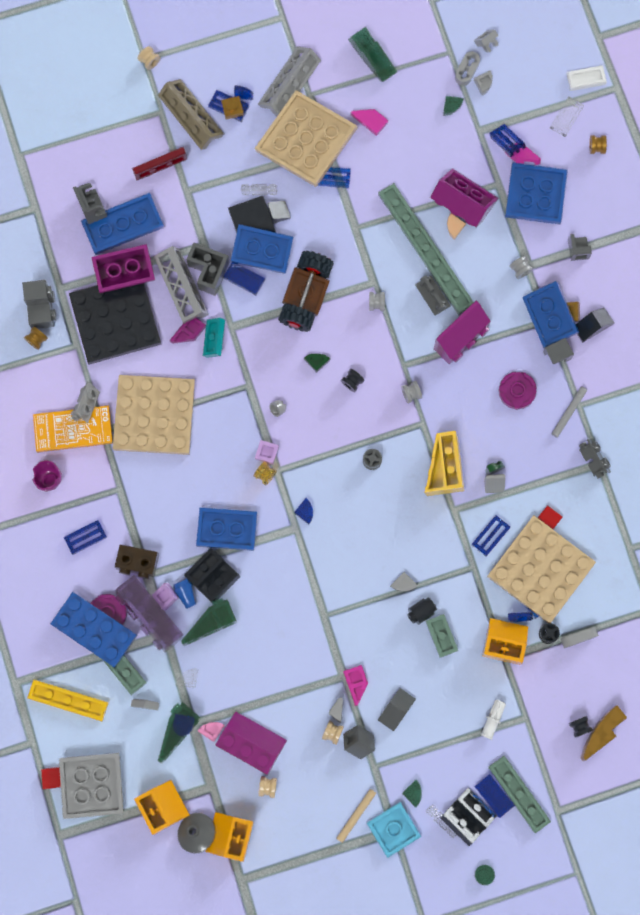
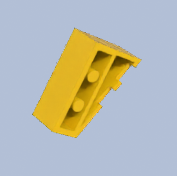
M456 431L436 433L424 493L426 496L463 492L465 489L458 435Z

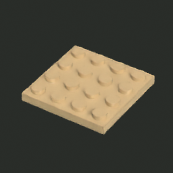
M296 90L259 141L255 151L317 187L357 130V125Z
M119 375L113 450L189 455L195 379Z
M533 515L487 577L544 621L551 623L596 562Z

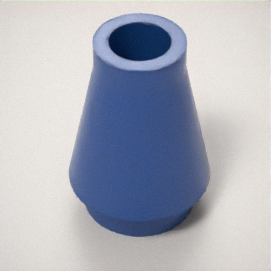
M188 579L173 585L175 588L174 592L186 609L196 605L191 582L189 583Z

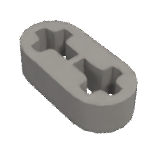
M476 52L466 53L455 75V80L459 85H468L479 67L480 56ZM474 58V62H472L471 66H468L469 60ZM467 71V76L464 79H461V75H463L464 72Z
M592 627L566 636L561 641L563 647L567 648L599 635L596 627Z

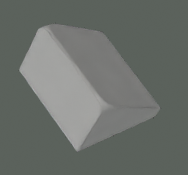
M486 475L484 479L485 492H504L505 475Z
M341 697L338 698L329 711V715L340 723L343 703Z

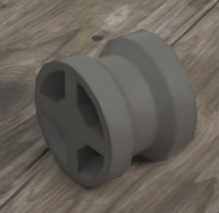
M376 449L367 450L363 455V465L368 470L378 469L382 463L381 453Z

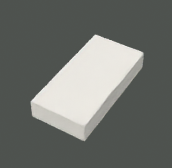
M603 65L569 71L566 74L570 91L602 86L607 83Z

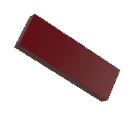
M181 147L132 168L135 179L138 181L187 160L185 149Z

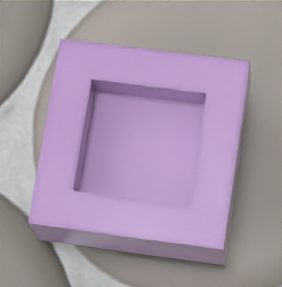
M260 440L255 460L273 465L279 445Z
M164 583L152 594L161 610H167L179 599L169 583Z

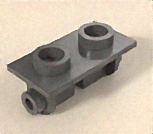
M431 275L429 277L423 276L420 279L421 281L415 284L434 315L451 307Z
M587 439L589 444L584 442L579 445V451L585 461L593 459V462L588 464L594 477L596 476L597 479L603 477L604 471L605 473H611L609 469L611 465L606 457H602L599 452L601 447L596 440Z

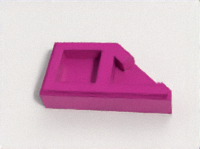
M375 109L351 112L353 118L376 136L388 124V120Z
M520 141L505 148V154L516 163L524 164L525 161L533 162L535 165L541 164V158Z
M362 665L343 671L355 706L359 704L368 685Z

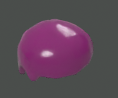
M44 460L34 466V478L32 480L39 490L44 492L55 490L61 483L62 473L54 462Z

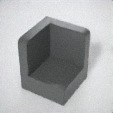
M570 234L568 238L570 260L589 259L592 250L591 246H588L587 237L575 238L574 234Z
M566 338L545 347L543 351L544 355L548 354L553 364L563 360L567 362L574 355Z
M356 725L343 734L344 750L355 757L363 759L375 751L374 735L362 727Z

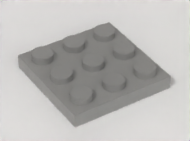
M120 753L59 758L63 819L124 813Z

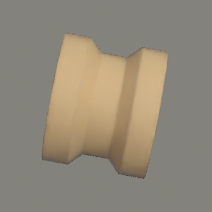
M148 46L139 53L137 59L145 64L147 70H151L159 63L161 57L153 52L152 47Z
M329 721L322 739L331 740L333 744L337 745L344 727L341 725L336 726L333 722Z
M261 776L259 796L269 795L270 798H275L277 778L267 779Z

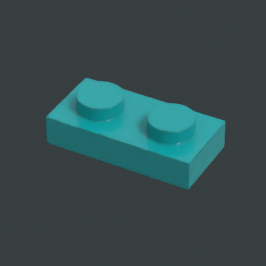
M214 318L207 320L203 347L204 357L221 356L225 319Z

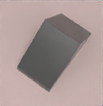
M400 688L378 721L394 732L416 699Z

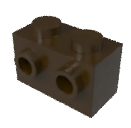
M120 544L115 568L123 575L135 573L138 574L137 577L149 579V576L155 577L159 553Z

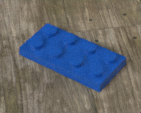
M150 193L105 210L106 218L89 225L86 218L81 220L95 255L164 228Z
M74 592L71 593L50 623L114 668H116L137 637L135 633Z

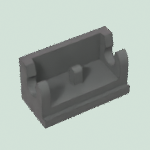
M91 183L73 187L88 225L107 217L96 189L85 192L86 189L92 187Z

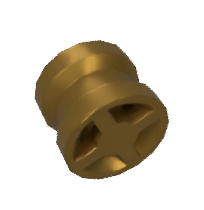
M591 135L589 140L590 154H595L596 152L606 154V135L601 137Z
M34 326L31 328V333L24 337L37 350L41 347L40 344L48 339L45 334Z

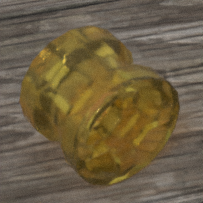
M264 461L253 476L256 479H261L262 483L266 486L276 475L277 470L271 469L268 463Z

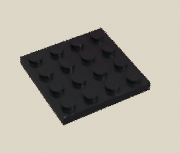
M144 283L104 293H99L98 285L69 293L89 365L161 345Z

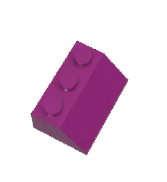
M453 168L439 180L430 196L436 204L444 206L453 215L461 217L467 224L476 228L483 222L499 199Z
M147 244L91 257L99 293L155 281Z
M477 300L435 340L434 350L449 365L453 361L455 363L459 361L463 356L462 352L466 348L470 350L476 344V339L479 336L483 337L490 330L491 321Z
M235 712L215 746L269 775L287 740Z

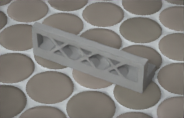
M296 47L259 101L258 105L261 108L270 109L277 117L296 90L301 91L321 61L311 48Z
M172 246L155 255V261L182 322L186 323L196 317L204 318L209 314L180 249ZM167 255L171 259L169 267L163 266L161 258ZM171 271L177 272L176 284L169 280ZM179 287L185 291L183 300L178 299L176 295ZM186 304L191 305L194 313L188 316L184 314Z

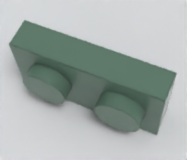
M444 614L425 621L439 658L459 651Z

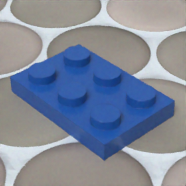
M238 224L230 262L286 274L293 237Z
M557 281L522 297L543 348L579 333Z
M199 507L196 547L254 551L257 512Z

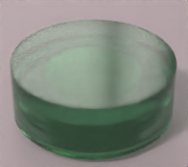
M480 865L476 868L474 877L479 884L489 885L495 879V872L488 865Z

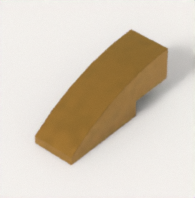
M618 705L608 711L594 727L583 748L582 761H586L617 737L612 729L627 719Z

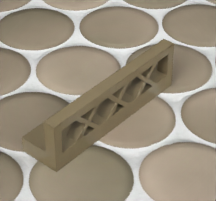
M181 79L165 83L158 94L159 98L201 150L206 149L212 140L222 138L224 135L222 130Z

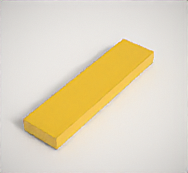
M34 679L27 699L103 722L109 704L108 702Z

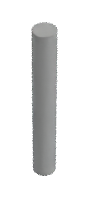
M580 387L553 430L552 435L554 437H559L586 394L587 389L584 387Z

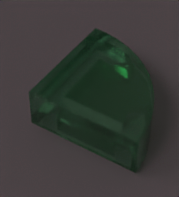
M445 96L443 116L451 115L459 110L464 98Z
M417 780L402 793L415 808L419 805L422 797L421 786Z

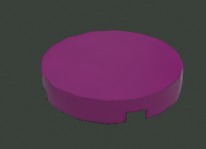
M511 372L500 382L499 397L503 404L509 408L516 410L524 409L530 406L536 397V383L527 373Z
M102 594L90 603L124 625L127 618V609L119 597L112 594Z

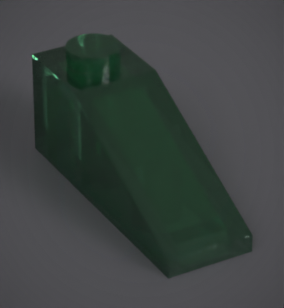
M221 598L212 602L213 606H210L181 640L183 646L237 623L227 599L223 600Z
M183 702L181 704L177 703L170 711L172 715L169 717L158 758L161 764L166 761L202 719Z

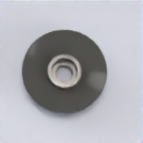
M193 813L184 818L178 828L179 844L185 851L190 853H201L207 850L215 838V825L213 821L202 813ZM195 828L196 833L192 835L191 832Z

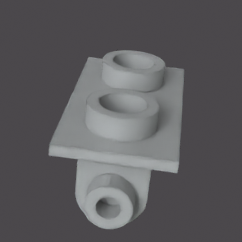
M89 381L81 388L77 400L78 404L75 405L74 410L71 412L72 419L75 421L83 419L86 423L89 422L100 394Z

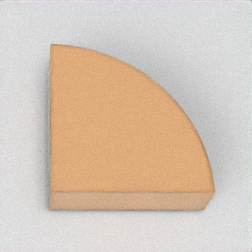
M450 213L447 228L450 236L455 240L466 223Z

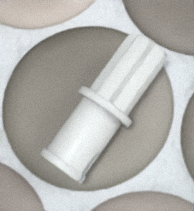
M495 700L489 716H486L487 721L480 734L481 736L490 740L493 739L498 724H501L500 718L506 706L504 702Z

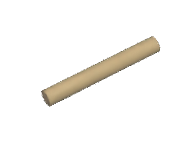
M369 789L337 836V840L342 843L376 795V792Z

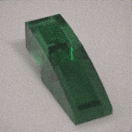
M366 27L348 39L361 59L381 82L397 73L378 41L375 42Z

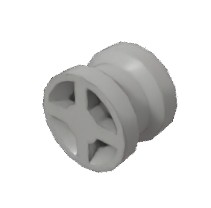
M526 256L510 264V268L515 271L517 279L523 278L533 271L532 266L527 263L528 259Z
M369 292V311L374 309L384 311L385 292H380L379 294Z
M412 381L410 385L401 386L407 403H411L413 399L422 398L421 390L416 381Z

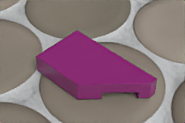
M198 318L183 323L170 339V342L174 344L195 341L206 328V324Z

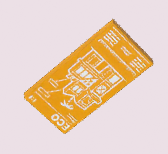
M109 405L94 407L88 423L83 419L73 420L71 416L73 410L33 414L36 452L113 444Z

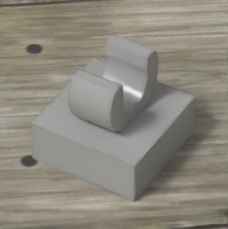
M486 30L474 42L477 47H483L485 52H491L489 44L492 43L494 47L498 46V42L495 40L498 34L495 30Z

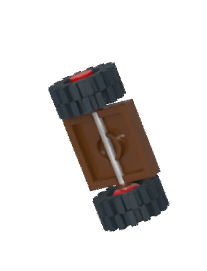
M303 251L301 253L297 268L294 267L282 300L284 305L278 318L280 323L297 331L308 332L311 330L314 318L319 313L330 280L326 279L329 278L334 264L330 258H326L327 256H322L314 251Z

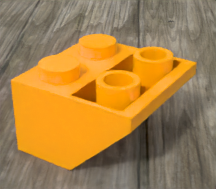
M490 618L482 657L521 665L527 645L528 626Z
M172 780L134 798L152 835L190 816Z
M215 812L213 819L215 838L205 852L244 862L254 822Z

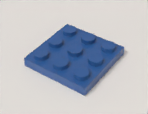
M512 163L505 217L560 225L567 170Z

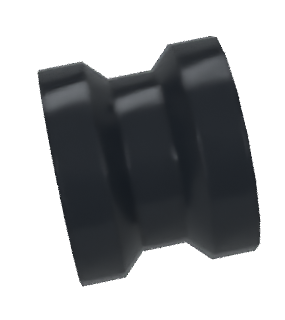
M349 369L348 375L341 379L342 384L352 392H356L358 385L365 381L353 369Z
M552 623L545 624L539 630V639L545 644L554 643L560 636L559 628Z
M587 716L569 723V726L574 730L573 735L575 738L593 731L592 727L588 725Z

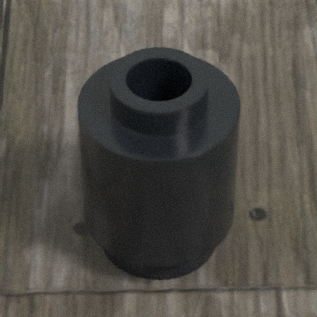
M429 597L423 598L408 608L409 613L407 616L413 624L417 623L420 625L433 616L437 608Z

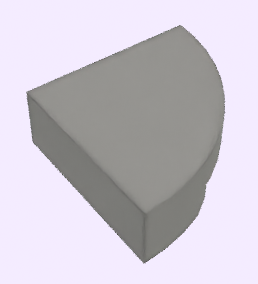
M491 71L474 78V82L482 96L491 88Z
M403 572L390 587L396 591L407 592L414 590L418 585Z
M133 699L131 707L158 710L159 703Z

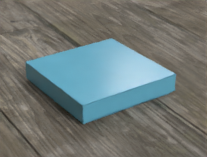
M401 802L367 822L368 827L387 858L421 837Z

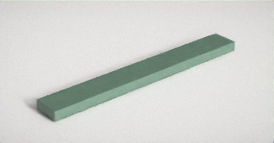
M393 183L378 192L379 197L457 314L463 313L474 302L395 184Z

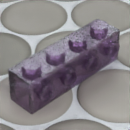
M135 575L116 589V600L121 606L125 604L129 609L127 613L134 621L136 619L139 621L142 632L146 636L149 634L153 638L152 643L157 650L160 651L162 649L165 653L183 639V633Z

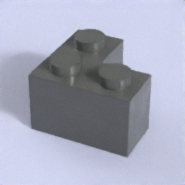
M193 243L186 259L188 267L202 271L197 281L198 290L216 296L230 263L229 256Z
M46 280L22 282L29 326L31 328L34 326L37 329L54 327V321L57 320L56 310L52 308V303L55 302V295L51 286H48Z

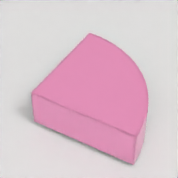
M210 722L201 726L198 732L215 742L225 725L219 722Z

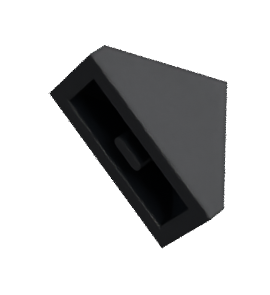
M605 308L592 311L576 324L579 331L577 335L583 343L612 326L614 321Z

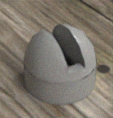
M281 400L274 401L269 405L270 411L275 417L282 415L286 411V405Z

